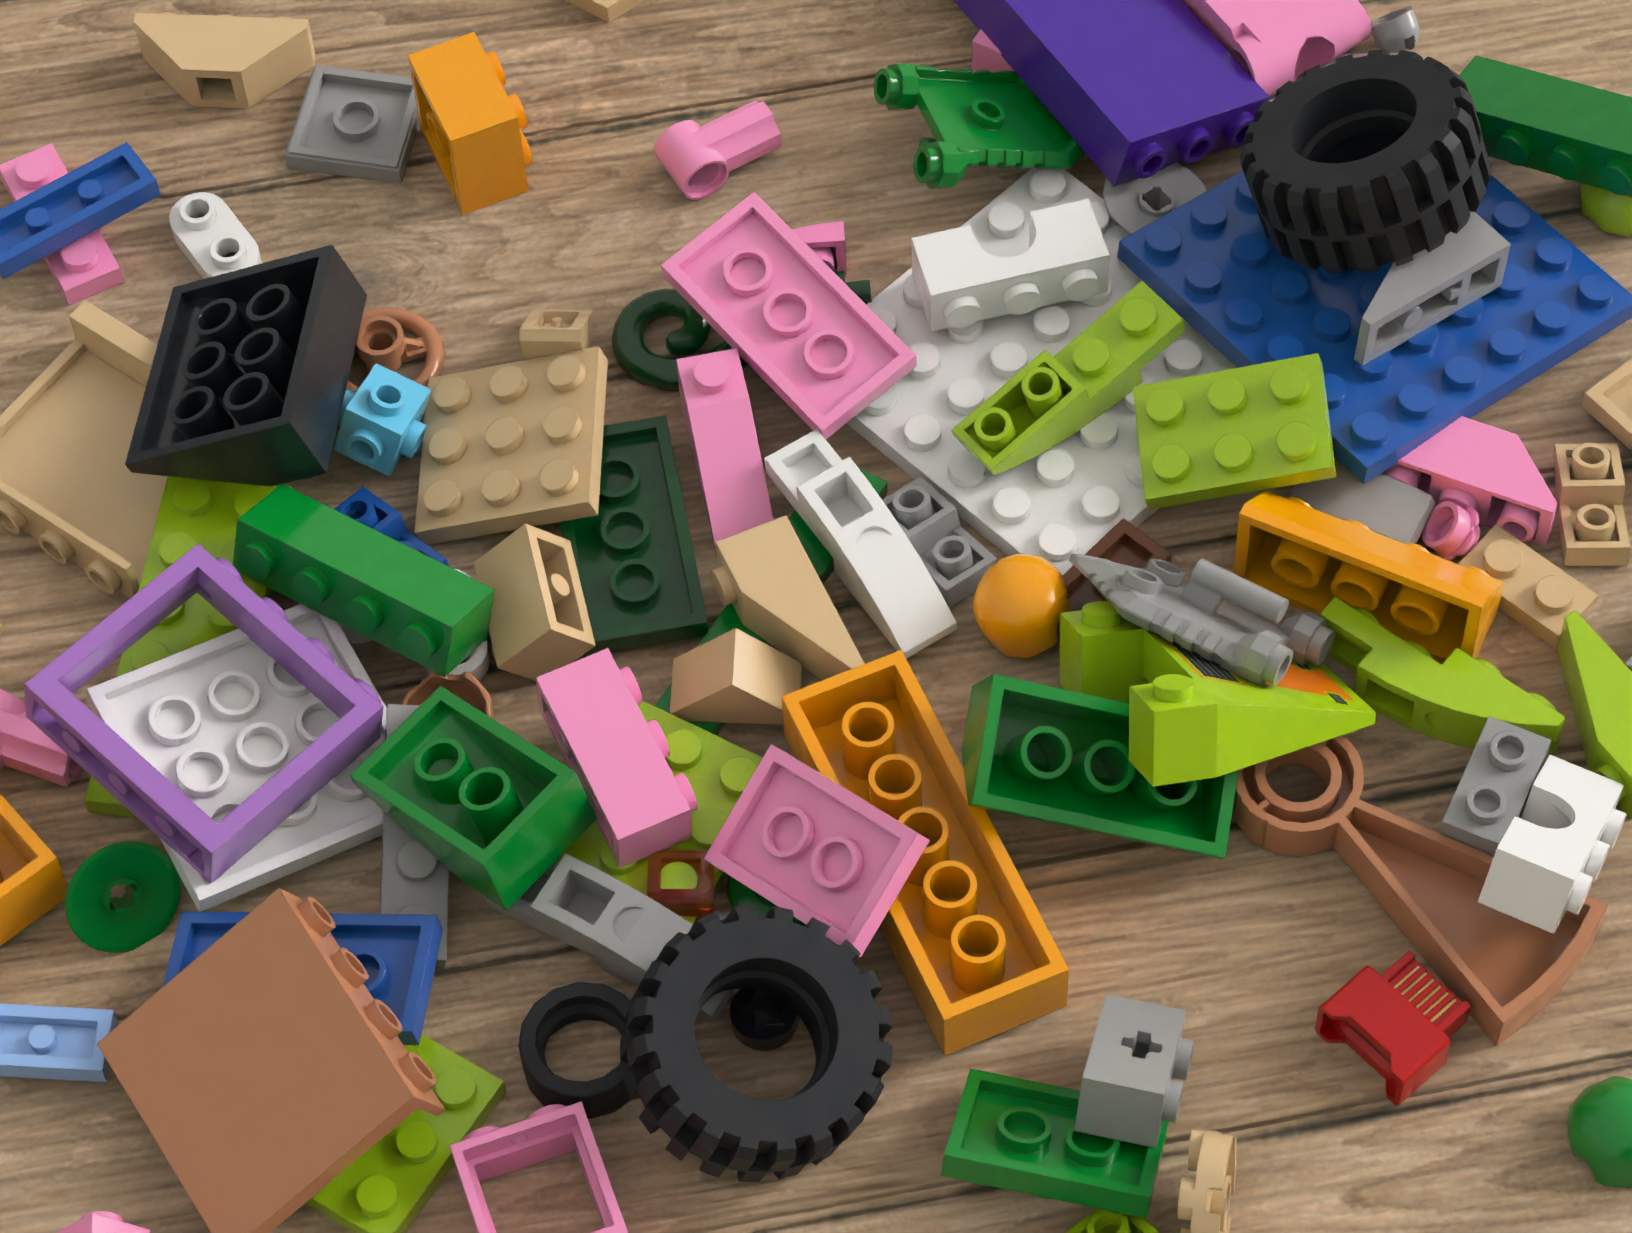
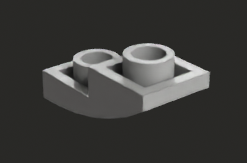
M1336 460L1337 477L1295 484L1289 496L1301 499L1313 509L1336 518L1358 521L1367 526L1371 531L1393 540L1414 544L1417 543L1436 504L1432 495L1383 474H1379L1363 484Z
M922 476L882 499L908 537L950 608L973 594L990 565L998 562V559L960 526L957 508Z

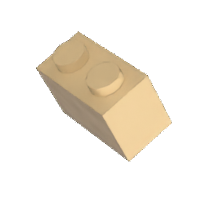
M525 523L473 562L477 580L495 589L489 633L492 642L491 649L497 668L536 681V677L573 663L596 646L570 540Z

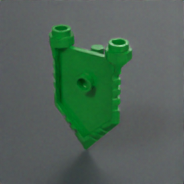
M892 64L888 65L887 69H880L875 76L874 95L876 101L881 105H886L888 110L896 111L911 110L918 105L934 138L924 137L920 140L913 163L917 181L926 183L929 189L953 188L964 177L967 168L978 165L979 167L986 168L1014 167L1016 169H1027L1035 166L1036 169L1060 170L1069 169L1083 154H1086L1015 71H998L993 73L990 70L973 71L972 69L955 71V69L944 68L936 70L935 67Z

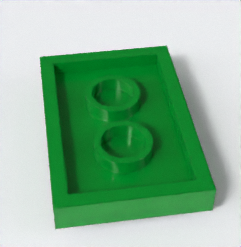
M970 1068L944 1152L941 1176L968 1181L976 1185H988L1036 1195L1044 1199H1055L1099 1208L1112 1213H1123L1147 1218L1169 1122L1163 1121L1156 1148L1077 1132L1074 1130L1080 1096L1079 1090Z

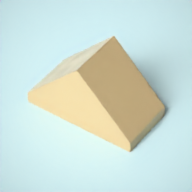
M533 309L519 329L522 360L591 348L593 310Z
M735 628L673 659L670 714L687 722L783 725L781 696L801 689L802 663Z

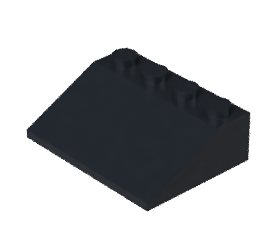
M333 245L173 287L125 462L131 473L270 487L280 485L281 483L285 484L301 479H309L327 473L367 294Z

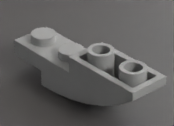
M566 853L561 861L557 860L507 911L483 895L489 907L597 957L602 970L636 986H639L652 961L657 959L665 944L678 932L687 934L693 926L687 920L629 885ZM735 989L713 995L702 1006L698 1015L714 1023Z

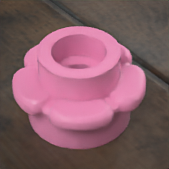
M1444 501L1433 508L1422 531V540L1426 546L1435 550V556L1450 562L1456 556H1466L1480 538L1479 514L1472 506L1462 508L1452 501Z

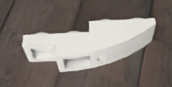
M816 429L764 458L768 476L833 557L834 570L837 576L896 651L902 650L907 659L957 630V622L921 558L890 510L850 457L842 460L819 430Z

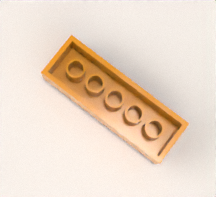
M902 650L781 696L784 736L796 759L930 840L880 924V928L944 1056L1066 1007L1069 969L986 810L968 806L964 768Z

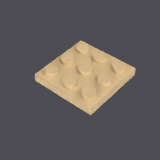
M599 346L428 378L427 388L431 389V393L425 410L424 424L428 427L422 443L414 532L420 540L427 545L517 530L525 523L531 526H539L598 515L608 359Z

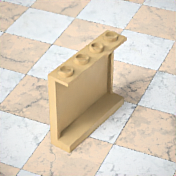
M84 300L69 315L75 339L0 415V524L15 534L23 530L36 538L41 548L55 561L65 564L70 560L83 568L88 578L102 591L113 594L117 590L130 599L139 589L167 476L131 473L125 465L157 344Z

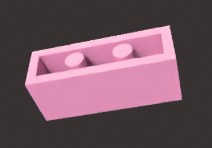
M607 648L536 677L538 708L568 767L577 773L597 816L596 823L618 867L622 868L692 838L691 812L698 809L694 791L683 773L676 776L673 775L665 757L670 756L669 746L659 723L655 719L646 722L637 705L642 703L643 700L639 685L631 669L628 666L619 669L610 650Z

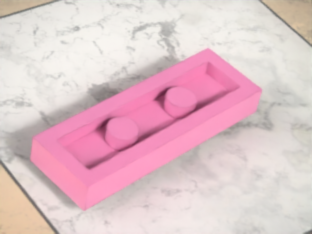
M52 143L0 164L1 179L13 202L68 173ZM99 228L44 257L68 305H72L124 282L121 269Z

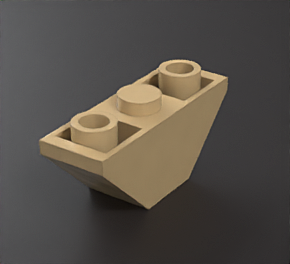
M170 12L159 14L135 13L133 22L143 59L191 107L249 109L315 65L316 54L308 19H294L283 16L275 18L239 17L227 14L217 16L185 15Z

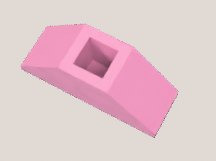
M1461 416L1398 460L1396 465L1381 473L1432 495L1436 503L1435 506L1444 501H1452L1462 508L1472 506L1479 514V524L1490 528L1497 524L1521 542L1530 541L1546 547L1550 539L1557 502L1517 434Z

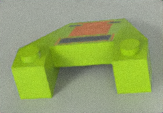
M1107 601L1090 602L1085 604L1082 610L1060 613L1059 684L1066 690L1125 703L1129 702V761L1153 787L1216 778L1375 724L1376 712L1324 663L1317 666L1309 662L1302 666L1291 661L1285 676L1278 685L1275 686L1266 682L1259 686L1222 668L1221 665L1201 657L1195 652L1182 648L1181 645L1175 642L1172 643L1162 638L1161 635L1124 619Z

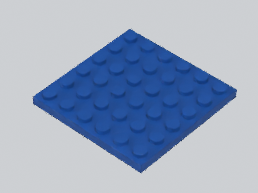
M1243 171L1119 241L1117 258L1237 368L1319 353L1323 364L1334 457L1363 484L1396 465L1398 460L1461 416L1470 419L1632 318V294L1492 175H1490L1486 193L1476 213L1511 244L1501 286L1363 366L1357 360H1354L1361 320L1393 262L1379 266V271L1362 274L1358 269H1348L1346 274H1330L1323 269V266H1319L1315 271L1294 262V259L1291 260L1283 256L1273 247L1271 240L1265 235Z

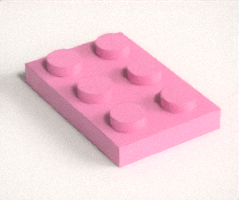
M771 744L704 859L776 906L793 910V916L806 925L812 917L827 924L830 928L825 934L826 938L839 946L847 939L861 953L859 957H862L930 840Z

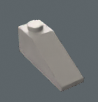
M1469 211L1471 216L1467 224L1457 234L1453 232L1448 233L1445 236L1444 244L1431 252L1424 249L1414 254L1413 261L1396 266L1395 262H1393L1362 317L1354 360H1357L1363 366L1500 287L1511 244L1476 212Z

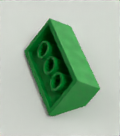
M992 674L972 686L961 748L968 806L1216 859H1224L1226 857L1239 770L1216 778L1153 787L1129 761V703L998 674Z

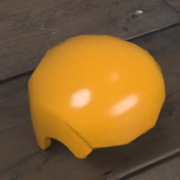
M1014 554L1001 558L996 564L990 565L978 583L973 597L974 617L989 644L1006 657L1030 658L1053 647L1058 641L1057 626L1060 621V613L1069 612L1071 607L1061 572L1043 557L1026 554Z

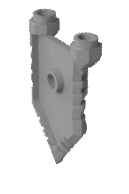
M1071 554L1069 559L1124 619L1161 635L1162 638L1172 643L1175 642L1181 645L1182 648L1195 652L1201 657L1221 665L1222 668L1259 686L1266 682L1275 686L1278 685L1285 676L1291 661L1302 666L1309 662L1319 666L1328 655L1335 639L1336 633L1334 630L1326 627V619L1310 611L1287 617L1281 626L1267 621L1266 618L1279 623L1287 611L1289 600L1203 558L1195 565L1190 581L1184 579L1186 573L1183 569L1161 559H1150L1145 568H1136L1083 554Z

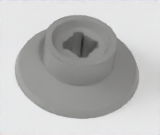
M1174 163L1151 177L1137 178L1116 186L1107 178L1104 184L1103 196L1106 208L1113 220L1124 231L1132 234L1207 190L1201 180L1191 170L1179 163Z

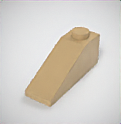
M786 515L716 542L717 568L710 571L713 587L723 606L733 604L745 627L782 653L801 662L802 667L821 680L865 664Z

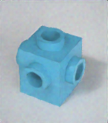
M375 364L357 392L349 388L345 391L338 421L340 429L334 451L390 477L403 455L412 459L422 444L428 427L422 423L431 389L379 364Z

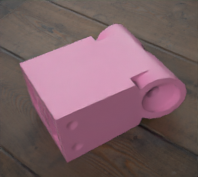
M1182 0L1266 92L1269 98L1273 97L1277 89L1289 80L1295 82L1304 71L1334 60L1367 40L1372 33L1370 18L1358 0Z

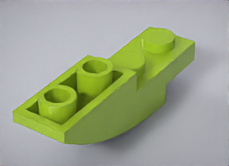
M1141 281L1054 357L1046 350L1041 352L951 430L953 436L993 475L1012 469L1044 453L1105 413L1128 395L1134 386L1140 385L1143 382L1140 370L1186 331L1184 320Z
M1334 597L1320 613V617L1326 619V627L1334 630L1336 633L1328 656L1356 673L1354 692L1378 714L1416 732L1470 749L1475 748L1486 721L1491 716L1551 739L1547 758L1549 755L1553 756L1558 750L1565 716L1557 712L1552 703L1543 696L1536 693H1527L1505 679L1500 671L1490 662L1480 658L1474 659L1456 647L1441 665L1421 645L1411 641L1405 642L1383 628L1378 620L1368 611L1358 607L1352 608L1337 597Z

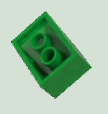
M439 686L349 775L352 782L460 880L506 911L597 820V816L575 771L442 686Z

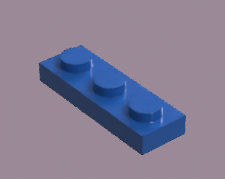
M128 142L0 209V276L2 279L13 275L161 195L157 180Z

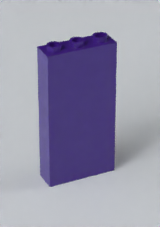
M953 0L978 30L981 29L1000 50L1004 60L1114 186L1137 178L1151 177L1174 163H1193L1206 155L1230 147L1243 146L1242 143L1250 122H1254L1257 110L1266 100H1269L1266 92L1182 0Z

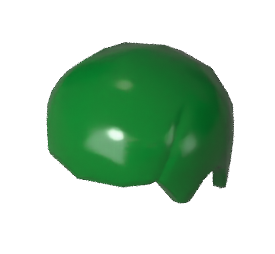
M1613 1076L1586 1087L1571 1103L1567 1118V1135L1573 1155L1580 1156L1589 1165L1598 1183L1608 1187L1632 1188V1080Z

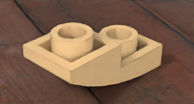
M1618 443L1555 444L1556 500L1564 566H1628L1631 546L1623 508L1626 485Z

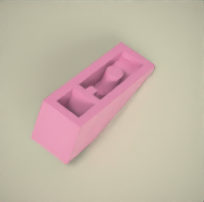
M737 348L676 359L680 402L715 551L717 541L774 520L750 398Z

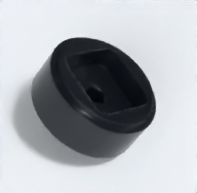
M739 989L731 1001L730 1018L732 1030L736 1038L745 1046L754 1050L768 1051L783 1046L793 1037L798 1026V1014L782 1000L765 992Z

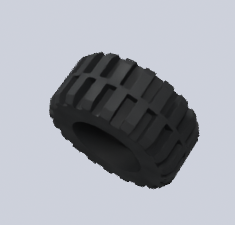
M1386 50L1368 51L1367 56L1357 58L1349 54L1335 58L1336 63L1321 68L1320 65L1308 69L1304 71L1303 78L1295 83L1289 80L1277 89L1275 99L1272 102L1266 100L1257 110L1254 122L1249 124L1242 143L1241 166L1266 237L1271 240L1273 247L1283 256L1291 260L1294 259V262L1315 271L1319 266H1323V269L1330 274H1346L1348 269H1358L1363 274L1379 271V266L1392 262L1399 266L1413 261L1414 254L1424 249L1431 252L1444 244L1445 236L1448 233L1453 232L1457 234L1467 224L1471 216L1469 211H1477L1486 193V187L1491 175V165L1471 93L1468 92L1466 83L1457 73L1450 70L1443 63L1429 56L1423 60V57L1417 53L1400 50L1398 55H1390Z
M753 905L733 907L726 919L720 920V917L715 913L696 920L687 934L678 932L665 944L657 959L652 961L629 1002L623 1020L627 1024V1028L620 1039V1060L629 1065V1071L623 1081L629 1099L640 1098L645 1107L639 1119L650 1134L661 1128L671 1138L665 1149L680 1161L689 1152L703 1160L700 1166L701 1172L718 1178L725 1169L737 1171L739 1182H760L766 1173L774 1172L775 1176L780 1180L799 1174L805 1165L809 1163L819 1164L833 1154L844 1140L848 1139L862 1123L866 1114L876 1104L884 1088L881 1078L891 1066L893 1046L884 1042V1037L892 1029L893 1025L889 1007L885 1005L876 1006L874 998L881 991L882 986L874 970H868L861 974L854 964L861 953L847 939L839 947L824 937L830 926L814 917L810 919L805 927L793 923L794 913L791 909L773 906L766 917H757L756 909ZM751 989L773 995L789 1005L806 1025L815 1049V1070L808 1084L796 1095L780 1100L749 1098L722 1084L704 1063L695 1038V1021L700 1009L708 999L717 993L727 990Z

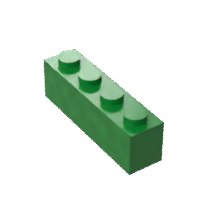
M1477 55L1459 74L1466 83L1468 92L1471 93L1489 157L1503 160L1516 166H1524L1552 174L1565 180H1573L1608 190L1617 195L1632 197V97Z
M282 483L237 519L233 566L239 573L444 677L488 637L495 589Z

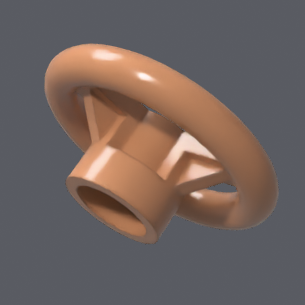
M382 307L363 311L355 350L359 357L366 362L368 374L375 364L396 372L402 363L426 357L423 369L413 381L428 387V378L440 376L444 363V347L438 332L426 319L414 312L400 308ZM402 328L410 330L419 338L411 339L404 337ZM348 380L346 390L349 388L357 392L359 387Z

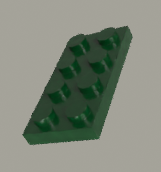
M666 415L605 425L603 431L598 515L559 522L561 537L571 542L596 645L586 652L583 657L590 656L607 648L610 652H617L704 637L709 631Z

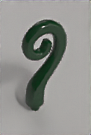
M844 271L834 272L865 304L872 302L870 280L845 282ZM676 289L654 290L635 298L621 311L614 325L612 351L621 368L636 381L661 390L679 391L676 359L681 358L664 357L651 352L645 346L644 331L650 323L666 316L679 317L685 323L682 328L669 333L666 338V348L671 355L682 356L690 354L704 345L708 339L711 325ZM724 341L717 347L702 354L729 350L733 348L726 341ZM739 355V357H740V362H741V366H742V370H743L744 368H746V367L748 366V364H747L746 361Z

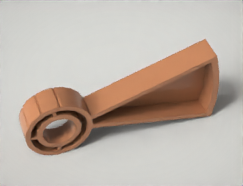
M1344 735L1240 769L1238 771L1232 815L1245 836L1271 852L1295 857L1315 855L1334 847L1449 990L1463 1002L1466 1000L1471 1005L1470 1015L1495 1046H1498L1528 1024L1561 991L1582 963L1601 928L1608 904L1589 896L1586 897L1578 915L1566 910L1554 934L1478 903L1494 856L1362 801L1361 795L1364 786L1363 764L1357 749L1348 738H1344ZM1288 764L1304 765L1319 774L1324 780L1327 789L1315 800L1303 803L1292 802L1278 796L1269 787L1266 778L1270 772L1279 766Z

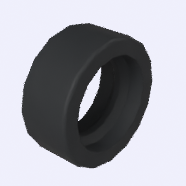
M576 982L553 989L533 1004L521 1024L518 1048L528 1088L544 1107L553 1104L569 1106L582 1102L587 1118L593 1119L616 1112L632 1100L628 1097L623 1081L629 1071L628 1063L621 1061L617 1067L603 1077L589 1081H573L554 1074L548 1068L544 1056L546 1043L550 1036L563 1026L577 1021H602L615 1027L623 1036L627 1028V1024L623 1020L630 1002L625 994L604 984Z

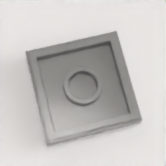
M314 65L285 153L287 168L402 184L420 125L412 79L410 77Z

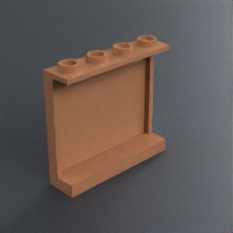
M280 888L274 891L97 1043L211 1233L272 1232L417 1108L436 1116L445 1110L432 1090V1087L437 1083L432 1070L417 1054L406 1050L397 1036L403 1030L400 1021L386 1004L379 999H373L364 985V982L369 979L366 969L352 952L344 947L340 948L330 933L336 927L331 915L313 897L309 896L303 900Z

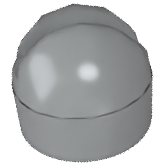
M1411 6L1387 13L1371 23L1372 36L1381 50H1386L1388 53H1399L1400 50L1405 51V48L1412 50L1418 44L1421 34L1420 27Z

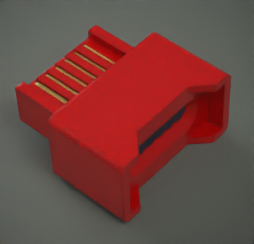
M1409 950L1381 976L1372 967L1366 965L1319 1007L1315 1031L1326 1043H1346L1385 1079L1386 1098L1395 1106H1399L1446 1063L1451 1043L1449 1037L1468 1021L1471 1005L1466 1000L1464 1002L1460 1000L1415 959V955Z

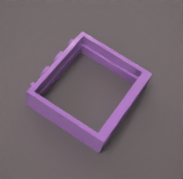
M200 544L195 545L24 684L26 717L209 883L219 878L328 784V782L379 740L381 736L384 706L381 704V700L375 690L362 679L357 678L353 680L335 664L332 654L324 644L312 637L305 638L289 624L285 612L275 601L268 597L261 599L243 583L239 572L229 561L222 557L215 559ZM196 593L200 594L232 624L244 632L249 639L340 718L218 824L73 694Z

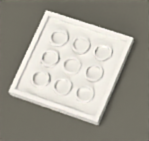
M302 604L284 610L289 624L305 638L312 637L319 640L330 651L338 667L353 680L359 678L367 682L378 694L338 622ZM240 629L87 689V703L91 711L217 824L340 719ZM379 694L381 704L384 706L380 739L214 882L209 883L178 853L160 839L199 912L382 835L383 809L361 791L349 776L385 741L387 708Z

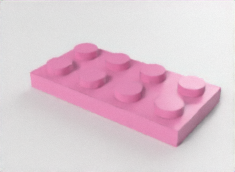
M755 192L746 197L661 264L662 276L733 349H738L739 355L813 431L818 429L825 439L829 438L917 366L916 354Z

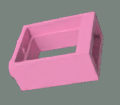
M582 1102L569 1106L562 1104L548 1105L533 1112L526 1120L502 1128L497 1126L478 1128L467 1134L462 1141L450 1145L456 1173L476 1233H496L480 1182L575 1150L603 1229L591 1233H628Z

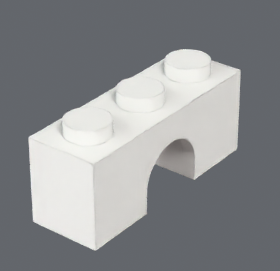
M1089 198L1030 211L1029 249L1016 256L1000 257L983 250L976 241L971 225L911 238L912 276L931 332L950 327L964 328L977 321L1007 314L1021 315L1031 312L1038 307L1069 300L1083 301L1095 294L1108 292L1110 254Z
M1549 755L1532 785L1521 818L1514 817L1496 849L1478 903L1552 934L1555 933L1566 910L1578 915L1592 881H1596L1608 851L1613 849L1627 814L1616 809L1624 785Z

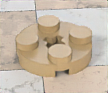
M1192 1129L1188 1152V1170L1196 1171V1178L1182 1177L1178 1200V1219L1191 1221L1190 1228H1181L1180 1233H1230L1231 1217L1228 1216L1230 1194H1234L1237 1159L1235 1136L1224 1135L1216 1131Z

